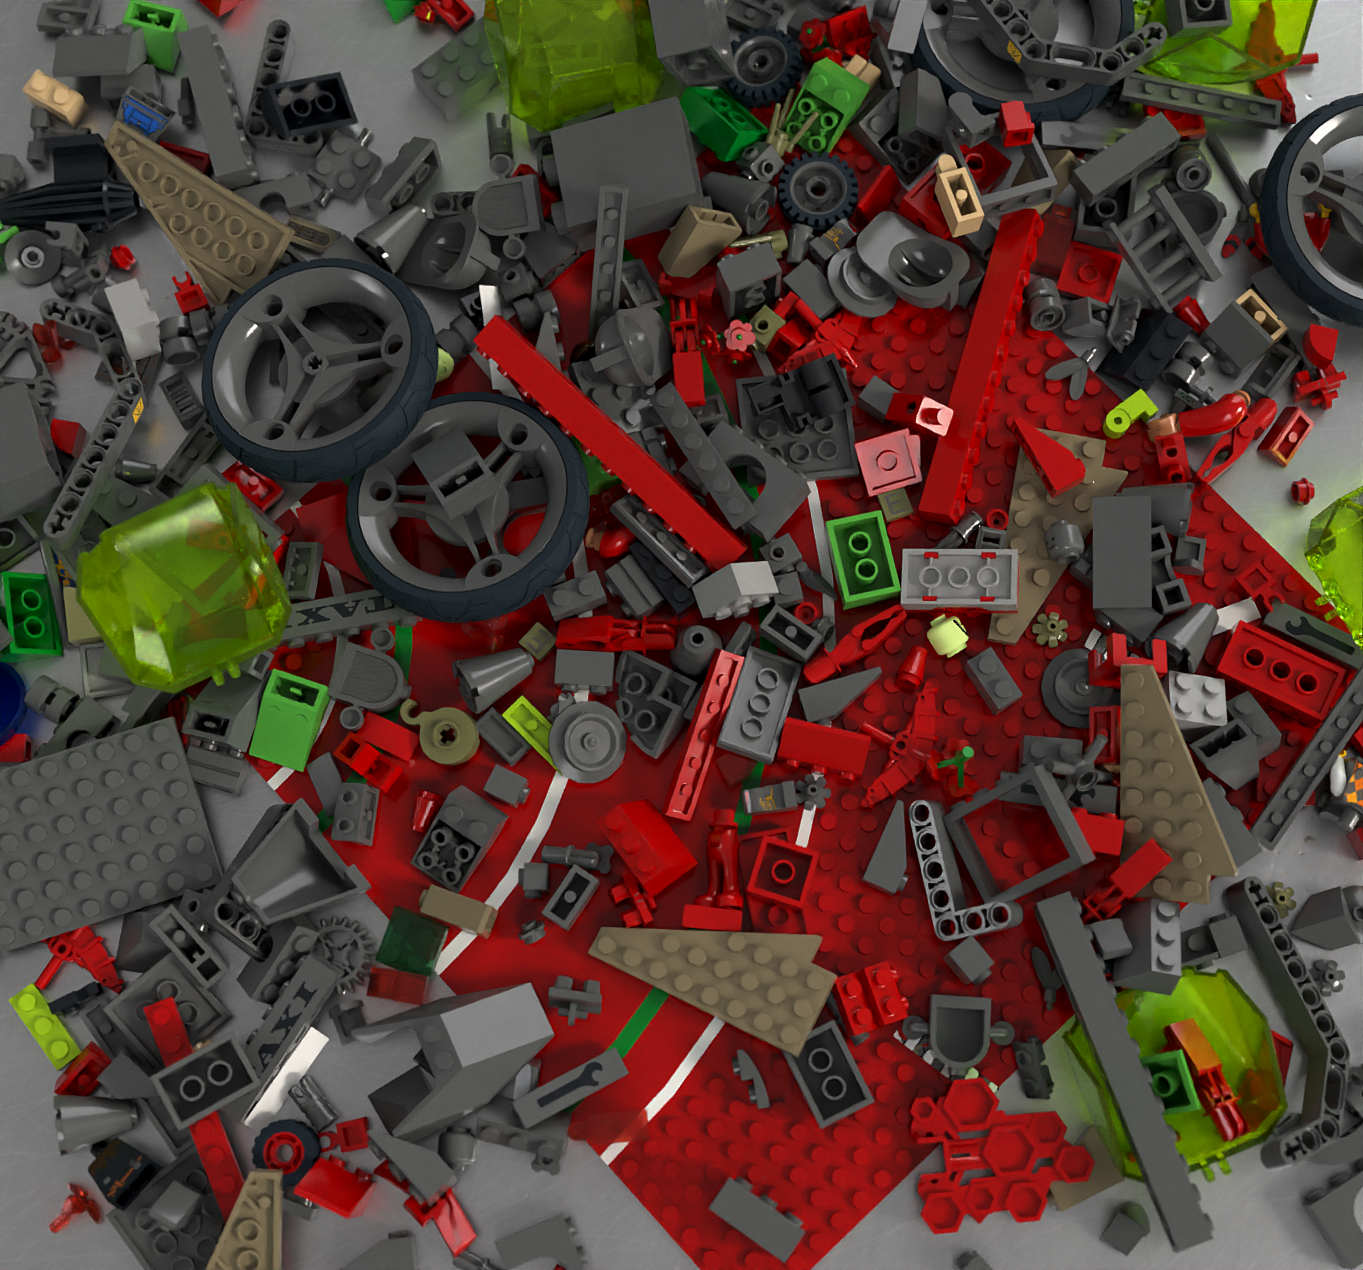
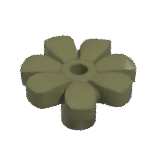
M1051 612L1048 618L1045 614L1039 615L1037 617L1038 624L1032 626V633L1039 634L1036 638V643L1041 646L1047 641L1049 648L1057 647L1058 641L1064 642L1067 639V633L1062 631L1068 627L1067 621H1058L1059 614Z
M1274 882L1272 888L1268 885L1265 886L1281 919L1286 918L1289 915L1287 909L1294 910L1297 905L1296 901L1290 899L1294 895L1293 889L1288 887L1283 890L1282 882Z

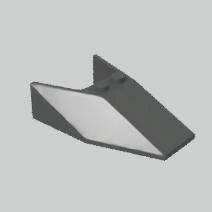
M531 982L441 998L351 1030L353 1037L369 1046L397 1030L414 1029L435 1077L436 1085L418 1106L392 1131L395 1138L412 1144L488 1104L555 1036Z

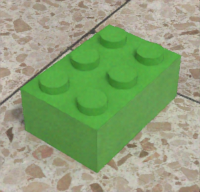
M878 510L826 521L824 532L843 610L898 599L901 588L882 511Z

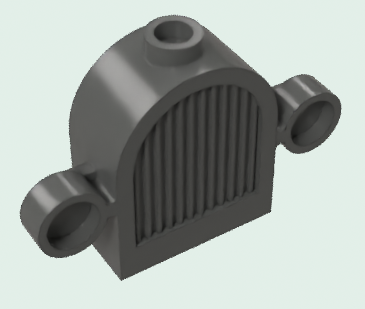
M497 154L490 161V169L493 174L499 176V180L490 181L477 191L472 205L468 206V213L478 219L479 227L486 233L502 237L509 236L503 244V252L510 259H520L526 253V244L520 238V235L546 231L538 176L530 174L511 177L510 174L514 168L512 159L507 155Z
M1174 177L1163 178L1159 185L1166 187L1202 245L1206 246L1215 236L1222 223V219L1227 215L1224 203L1222 201L1219 202L1212 193L1204 189L1197 192L1180 191L1181 187ZM1155 211L1147 217L1153 233L1164 225L1165 219L1160 212L1157 213ZM1169 234L1158 243L1163 258L1178 248L1180 242L1175 234ZM1188 257L1186 265L1192 271L1194 264L1190 257Z
M379 627L372 632L371 643L375 648L374 650L347 642L327 695L331 700L351 706L345 708L340 714L341 724L349 731L359 730L363 726V711H369L374 714L387 713L410 697L412 686L407 685L403 670L392 657L385 654L395 643L394 635L388 628Z
M932 994L929 996L928 1022H924L918 1016H909L901 1025L902 1034L909 1040H917L924 1034H927V1043L931 1055L939 1064L948 1068V1075L966 1076V1068L976 1065L984 1058L989 1048L990 1039L996 1045L1004 1046L1009 1044L1014 1038V1029L1008 1022L1000 1021L990 1026L991 998Z

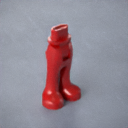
M734 810L714 811V821L709 824V828L714 830L709 832L707 838L708 889L706 894L695 898L694 905L741 910L743 909V897L739 890L738 851L740 850V841L738 840L737 833L738 823L734 822Z

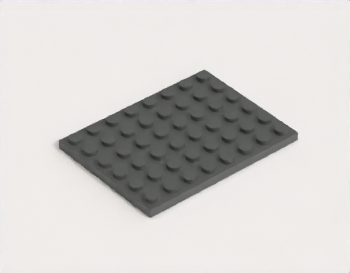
M173 716L0 770V953L184 895L186 889L197 891L218 884L223 876Z

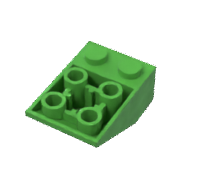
M827 57L814 63L781 130L787 132L790 135L788 139L791 140L807 119L816 111L818 112L817 118L796 144L809 153H812V151H818V155H822L823 151L830 153L858 111L870 85Z
M273 668L263 694L249 755L303 773L331 699L327 695L329 688Z

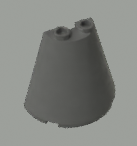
M300 798L231 878L234 889L230 891V894L239 906L244 904L249 911L247 914L249 920L254 927L259 928L260 926H267L366 893L371 889V885L354 864L347 867L319 831V819L306 802Z

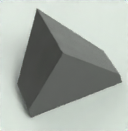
M1341 886L1311 895L1288 931L1290 934L1331 951L1360 942Z

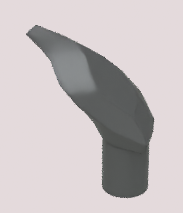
M805 562L797 563L794 570L797 572L798 578L805 585L815 591L828 595L835 601L838 599L839 596L820 574L809 569Z

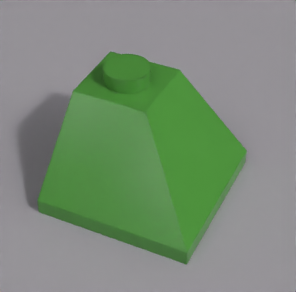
M1182 1049L1138 1057L1142 1067L1146 1066L1151 1074L1153 1083L1150 1084L1154 1096L1158 1095L1165 1109V1112L1162 1113L1163 1116L1200 1109Z

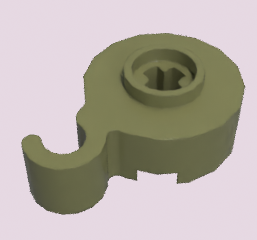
M407 699L400 708L402 719L408 724L420 727L419 741L423 751L431 760L450 766L465 763L475 755L480 744L479 731L476 721L469 714L456 708L443 707L433 712H421L418 717L413 718L412 712L418 706V703L412 699ZM453 729L455 732L452 735L456 736L455 740L445 743V733L447 731L451 732Z

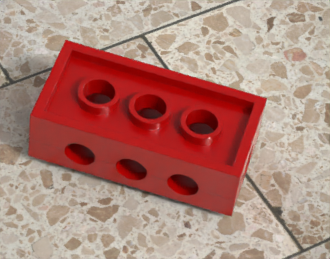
M983 141L972 148H969L966 144L959 146L981 196L992 193L1005 180L1013 162L987 141ZM936 164L903 197L897 214L905 217L921 229L946 240L951 235V232L934 191L938 179L935 173Z
M1239 620L1232 627L1209 677L1224 679L1225 685L1242 693L1248 690L1256 700L1315 727L1324 721L1346 670ZM1246 656L1254 660L1255 666L1248 663ZM1273 669L1280 672L1281 678L1274 675ZM1299 682H1303L1307 686L1308 691L1303 690Z

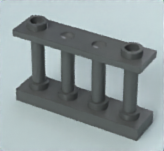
M1155 184L1147 190L1151 197L1148 199L1149 203L1119 225H1116L1114 221L1103 222L1102 225L1106 230L1103 234L1112 246L1116 245L1149 295L1148 303L1151 308L1157 311L1172 313L1173 311L1168 305V301L1198 279L1215 282L1222 277V274L1166 187ZM1155 211L1157 213L1160 212L1165 219L1164 225L1131 248L1123 235ZM1169 234H1175L1180 242L1178 248L1146 271L1138 257ZM1183 257H1190L1194 264L1193 270L1160 293L1153 279Z

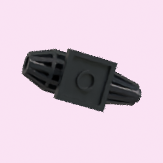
M99 133L45 138V149L53 157L54 182L0 198V221L4 226L46 230V221L77 224L82 233L89 232L94 235L105 234L106 231L114 230V226L140 212V199L134 186L109 178L108 164L115 163V160L105 147V140Z

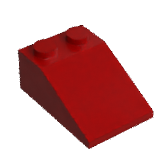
M330 1154L329 1158L320 1157L295 1187L293 1193L346 1219H351L363 1215L378 1182L371 1179L372 1173L359 1167L353 1171L345 1167V1160Z

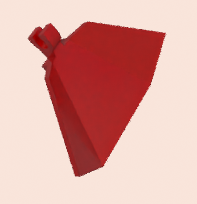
M347 491L296 508L305 541L318 542L324 545L322 560L353 579L360 580L374 588L359 569L348 541L345 524ZM400 517L389 531L401 555L414 566L411 517Z

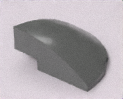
M632 650L622 651L615 676V681L619 685V699L616 700L617 711L620 720L626 724L632 736L630 738L645 753L657 759L685 725L686 720L683 718V714L702 685Z

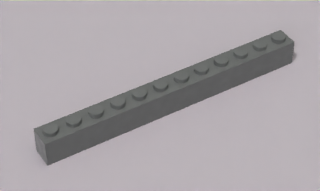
M1070 891L1036 903L1032 909L1172 1251L1181 1252L1214 1239L1211 1234L1214 1231L1213 1223L1207 1213L1203 1214L1199 1202L1202 1201L1200 1192L1195 1183H1190L1186 1172L1189 1171L1188 1163L1183 1154H1178L1174 1143L1177 1142L1176 1134L1170 1124L1166 1125L1162 1113L1165 1112L1163 1103L1158 1095L1154 1096L1150 1084L1153 1083L1151 1074L1146 1066L1142 1067L1138 1055L1141 1054L1139 1045L1134 1037L1130 1038L1126 1029L1129 1026L1127 1016L1123 1009H1118L1114 998H1117L1114 985L1111 981H1106L1102 971L1105 969L1104 961L1100 953H1095L1091 942L1094 941L1092 932L1087 924L1083 925L1079 914H1082V909L1076 897L1072 898Z

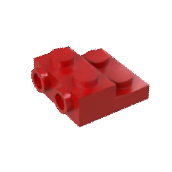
M888 961L836 979L832 992L849 1038L908 1017L906 1012L909 1008L908 1001L904 995H900L896 985L898 982L897 971L889 966Z

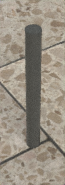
M1213 133L1206 139L1249 210L1250 206L1253 203H1257L1217 134ZM1257 203V210L1259 212L1260 206Z
M47 539L38 541L63 648L68 649L74 647V645L68 640L64 598L51 546Z

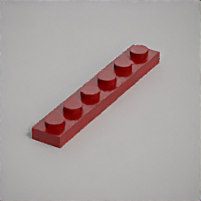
M715 648L661 813L691 821L745 657Z

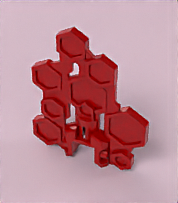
M983 1077L953 1080L947 1096L939 1097L936 1105L930 1097L915 1098L910 1110L914 1117L911 1124V1132L918 1144L942 1142L945 1171L921 1173L917 1182L918 1194L925 1202L920 1215L934 1234L958 1232L962 1220L967 1214L983 1215L1009 1211L1017 1223L1040 1221L1048 1202L1046 1195L1053 1181H1065L1066 1183L1088 1182L1096 1162L1083 1145L1073 1146L1064 1139L1067 1126L1056 1111L1006 1115L1003 1110L996 1111L1000 1101ZM989 1130L986 1137L961 1139L957 1134L959 1132ZM969 1153V1156L952 1157L951 1154ZM1051 1157L1054 1160L1052 1166L1039 1167L1037 1173H1031L1037 1158ZM990 1168L995 1175L992 1177L971 1178L969 1185L959 1186L965 1170Z

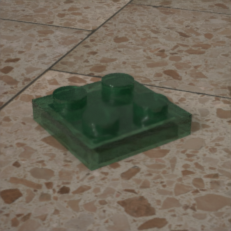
M400 905L395 906L375 961L423 982H430L450 927Z

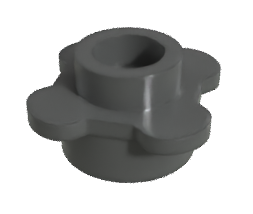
M593 842L587 844L585 849L596 851L601 856V859L598 861L596 868H583L587 871L593 869L600 871L602 874L608 873L611 869L609 863L610 857L614 854L613 848L609 845L604 847L597 846Z
M533 919L520 927L521 931L517 934L519 940L523 939L524 943L529 945L544 937L546 932L543 920L536 922Z
M536 1154L531 1166L536 1172L544 1170L548 1171L550 1175H556L560 1171V1160L550 1158V1161L547 1162L544 1156Z

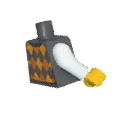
M1342 749L1330 767L1331 803L1343 810L1336 823L1345 830L1353 831L1358 821L1363 823V759L1357 756L1345 759L1344 761L1343 758L1347 753Z

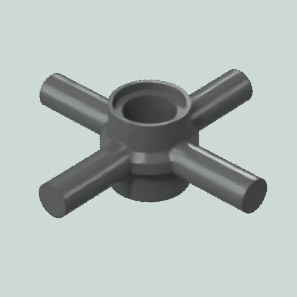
M1097 734L1084 756L1080 753H1073L1067 756L1063 762L1047 761L1045 768L1048 772L1065 775L1066 783L1062 787L1061 792L1066 802L1076 788L1083 792L1094 787L1097 782L1110 784L1113 781L1112 773L1096 770L1093 764L1108 741L1104 735Z

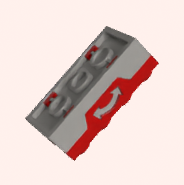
M903 549L901 606L905 609L906 613L1018 614V549Z

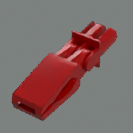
M690 297L692 319L688 318L685 298H679L681 319L678 320L675 300H669L672 346L676 348V352L672 353L675 388L688 408L706 406L703 361L700 349L697 350V346L700 345V329L696 297Z
M1261 398L1259 401L1251 404L1247 408V413L1243 420L1219 439L1192 477V480H1190V483H1194L1195 491L1200 493L1231 468L1242 456L1251 440H1257L1272 424L1277 413V404L1273 399ZM1228 452L1225 462L1212 468L1209 475L1201 479L1205 471L1211 468L1214 457ZM1198 480L1202 482L1200 485L1195 487L1196 482Z
M896 604L852 628L830 653L823 648L820 654L805 664L803 670L805 684L811 687L831 681L836 676H840L841 666H847L871 654L905 622L907 617L905 609L901 605ZM887 624L885 629L876 637L860 641L862 635L867 631Z
M611 615L560 619L555 645L557 649L613 653L615 651L637 650L643 651L644 656H646L647 650H673L678 625L673 621H647L646 615H644L643 620L614 619Z
M1153 838L1147 841L1107 878L1110 881L1107 886L1100 885L1080 904L1082 911L1085 908L1089 911L1081 919L1083 925H1086L1093 917L1098 920L1096 922L1110 919L1122 907L1120 903L1125 898L1127 900L1133 898L1173 861ZM1118 889L1119 892L1113 897L1111 893Z
M1193 1017L1166 1025L1163 1029V1034L1171 1051L1182 1049L1195 1092L1206 1112L1202 1115L1203 1118L1210 1116L1223 1142L1249 1134L1251 1129L1236 1103L1241 1097H1235L1230 1086L1226 1083L1221 1071L1222 1062Z

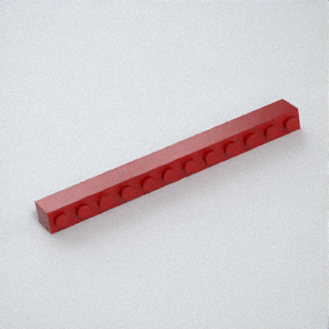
M1025 208L1002 215L947 406L953 410V416L946 435L938 438L918 511L925 520L957 525L959 516H962L965 511L964 499L966 491L970 490L972 486V470L980 457L979 445L981 438L983 439L987 433L986 421L988 414L994 408V392L1001 383V368L1003 362H1006L1008 358L1009 339L1015 333L1016 314L1022 308V293L1024 286H1027L1030 280L1029 268L1031 261L1036 259L1038 237L1042 236L1044 230V222L1041 220L1036 209Z
M494 315L472 340L478 345L476 348L477 352L487 360L492 358L499 365L496 369L508 380L512 377L519 384L517 389L528 399L533 397L540 403L538 406L539 410L548 418L554 416L561 423L559 428L570 438L574 435L581 442L579 446L590 457L595 455L602 461L600 466L606 473L612 477L616 474L623 481L621 486L630 495L634 496L637 494L644 501L642 506L652 515L657 513L665 520L662 524L668 531L674 535L678 532L685 539L683 544L692 553L696 554L699 552L706 559L704 564L712 572L715 573L730 563H734L748 549L745 543L501 315Z

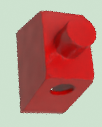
M894 392L885 419L901 427L907 426L910 431L924 438L944 437L951 422L953 410L922 395ZM908 409H915L912 414L907 412Z

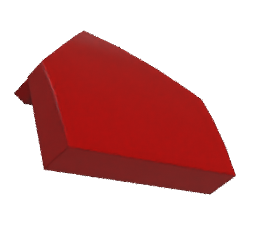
M866 5L857 6L821 21L827 26L825 35L832 49L840 51L841 54L850 59L857 54L868 63L870 56L867 54L871 42L874 38H877L878 34L871 30Z

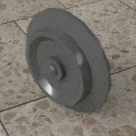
M856 247L841 249L831 258L827 267V283L833 296L845 309L858 316L874 318L885 315L895 306L898 295L887 282L877 276L861 261Z
M1084 648L1067 650L1053 658L1044 671L1041 683L1043 702L1051 715L1064 725L1078 729L1089 728V707L1121 705V689L1089 685L1088 653L1091 650Z
M580 701L566 707L555 718L549 731L548 750L553 764L564 777L577 783H597L609 778L620 767L626 753L627 735L622 721L611 708L599 702Z

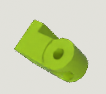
M1140 389L1107 414L1103 423V431L1108 437L1118 439L1126 433L1130 425L1140 418L1145 423L1149 422L1155 417L1159 409L1145 392Z

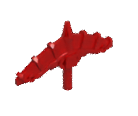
M1270 1L1266 4H1261L1259 9L1262 13L1258 21L1252 23L1251 29L1254 32L1251 41L1246 43L1245 47L1249 51L1247 61L1232 66V72L1249 73L1255 82L1253 85L1254 90H1259L1264 98L1282 101L1281 117L1283 120L1281 122L1292 125L1297 123L1296 105L1293 103L1292 95L1287 90L1285 73L1288 67L1316 64L1319 61L1318 53L1286 55V51L1279 47L1276 36L1278 26L1277 13L1275 12L1273 1Z
M800 298L793 307L813 327L814 331L811 333V340L805 344V347L785 359L776 372L779 375H783L832 353H835L837 360L841 359L855 369L858 363L852 355L850 348L854 340H859L860 335L858 331L861 320H865L866 317L858 316L842 306L840 312L836 313L833 318L822 322Z
M927 681L921 693L917 696L911 718L907 721L904 730L895 737L866 721L860 729L862 733L872 736L873 739L890 747L888 749V759L883 766V770L873 780L860 804L863 808L869 807L873 810L875 809L874 804L889 796L895 798L897 796L896 791L905 786L909 781L914 784L916 782L914 777L923 768H927L928 753L932 750L933 742L938 741V737L934 736L935 718L939 717L940 713L935 712L934 694L938 693L937 688H933L930 682Z
M89 925L41 940V942L48 945L50 952L54 954L34 983V985L42 990L46 988L63 961L76 963L82 969L85 968L102 986L108 987L117 994H120L123 990L122 985L125 984L124 979H119L113 964L116 959L114 956L109 957L101 943L104 940L103 937H96L89 928Z

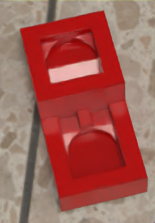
M369 711L364 716L363 726L355 734L368 744L382 749L405 762H409L420 740V735Z

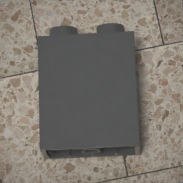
M648 0L657 57L684 88L736 76L724 0Z
M677 96L550 131L554 153L543 156L542 162L550 187L560 186L563 201L551 204L554 224L560 236L571 233L582 252L595 249L601 183L629 185L624 240L675 227L687 205L706 208L689 124Z
M24 381L0 389V523L56 502L65 485L45 413Z

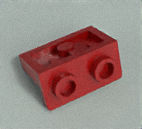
M236 461L221 473L263 512L283 496L284 489L269 477L255 472L254 469H250L240 461ZM217 489L218 493L224 500L230 501L223 493H221Z

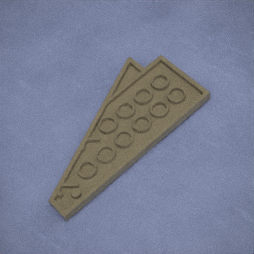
M1036 428L1072 451L1075 458H1079L1086 469V476L1081 484L1053 499L1019 445L1004 549H1018V614L991 613L987 641L1015 646L1068 566V564H1059L1048 556L1044 534L1051 528V524L1060 520L1076 524L1080 528L1084 542L1093 528V497H1114L1127 477L1128 471L1102 467L1106 440Z

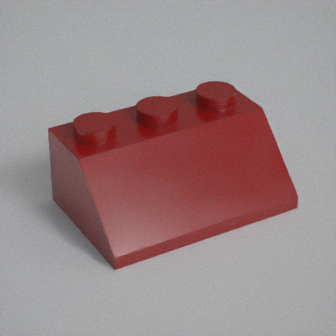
M786 717L777 760L782 761L781 765L787 768L798 769L799 766L810 768V772L814 774L826 775L827 772L838 774V779L854 782L855 778L861 779L872 736Z
M649 799L619 804L596 820L605 838L650 898L698 864Z

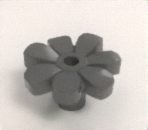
M813 774L806 775L805 783L798 781L795 785V789L800 791V793L796 794L797 803L805 802L804 809L807 811H812L814 805L818 809L824 808L826 802L823 798H830L831 790L823 788L827 781L823 777H819L815 781Z
M1317 960L1314 962L1316 970L1308 969L1318 989H1321L1320 993L1323 997L1331 996L1332 990L1338 993L1343 989V985L1339 980L1345 979V973L1342 970L1336 971L1337 962L1329 960L1325 964L1323 960Z

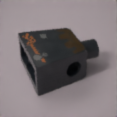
M118 1137L114 1138L109 1144L105 1140L97 1142L90 1149V1153L96 1158L88 1167L90 1176L107 1202L123 1212L163 1168L159 1163Z

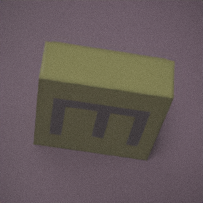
M904 487L877 495V500L886 523L913 514V509Z
M539 622L519 641V644L539 662L556 646V637Z

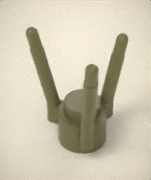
M794 89L789 90L780 117L781 105L779 103L776 104L769 133L765 140V143L772 144L779 156H783L785 151L792 152L794 145L818 116V112L815 111L794 137L788 140L790 135L781 129L794 95Z
M780 229L764 234L737 237L728 247L735 248L768 242L776 259H781V252L788 250V242L784 231Z

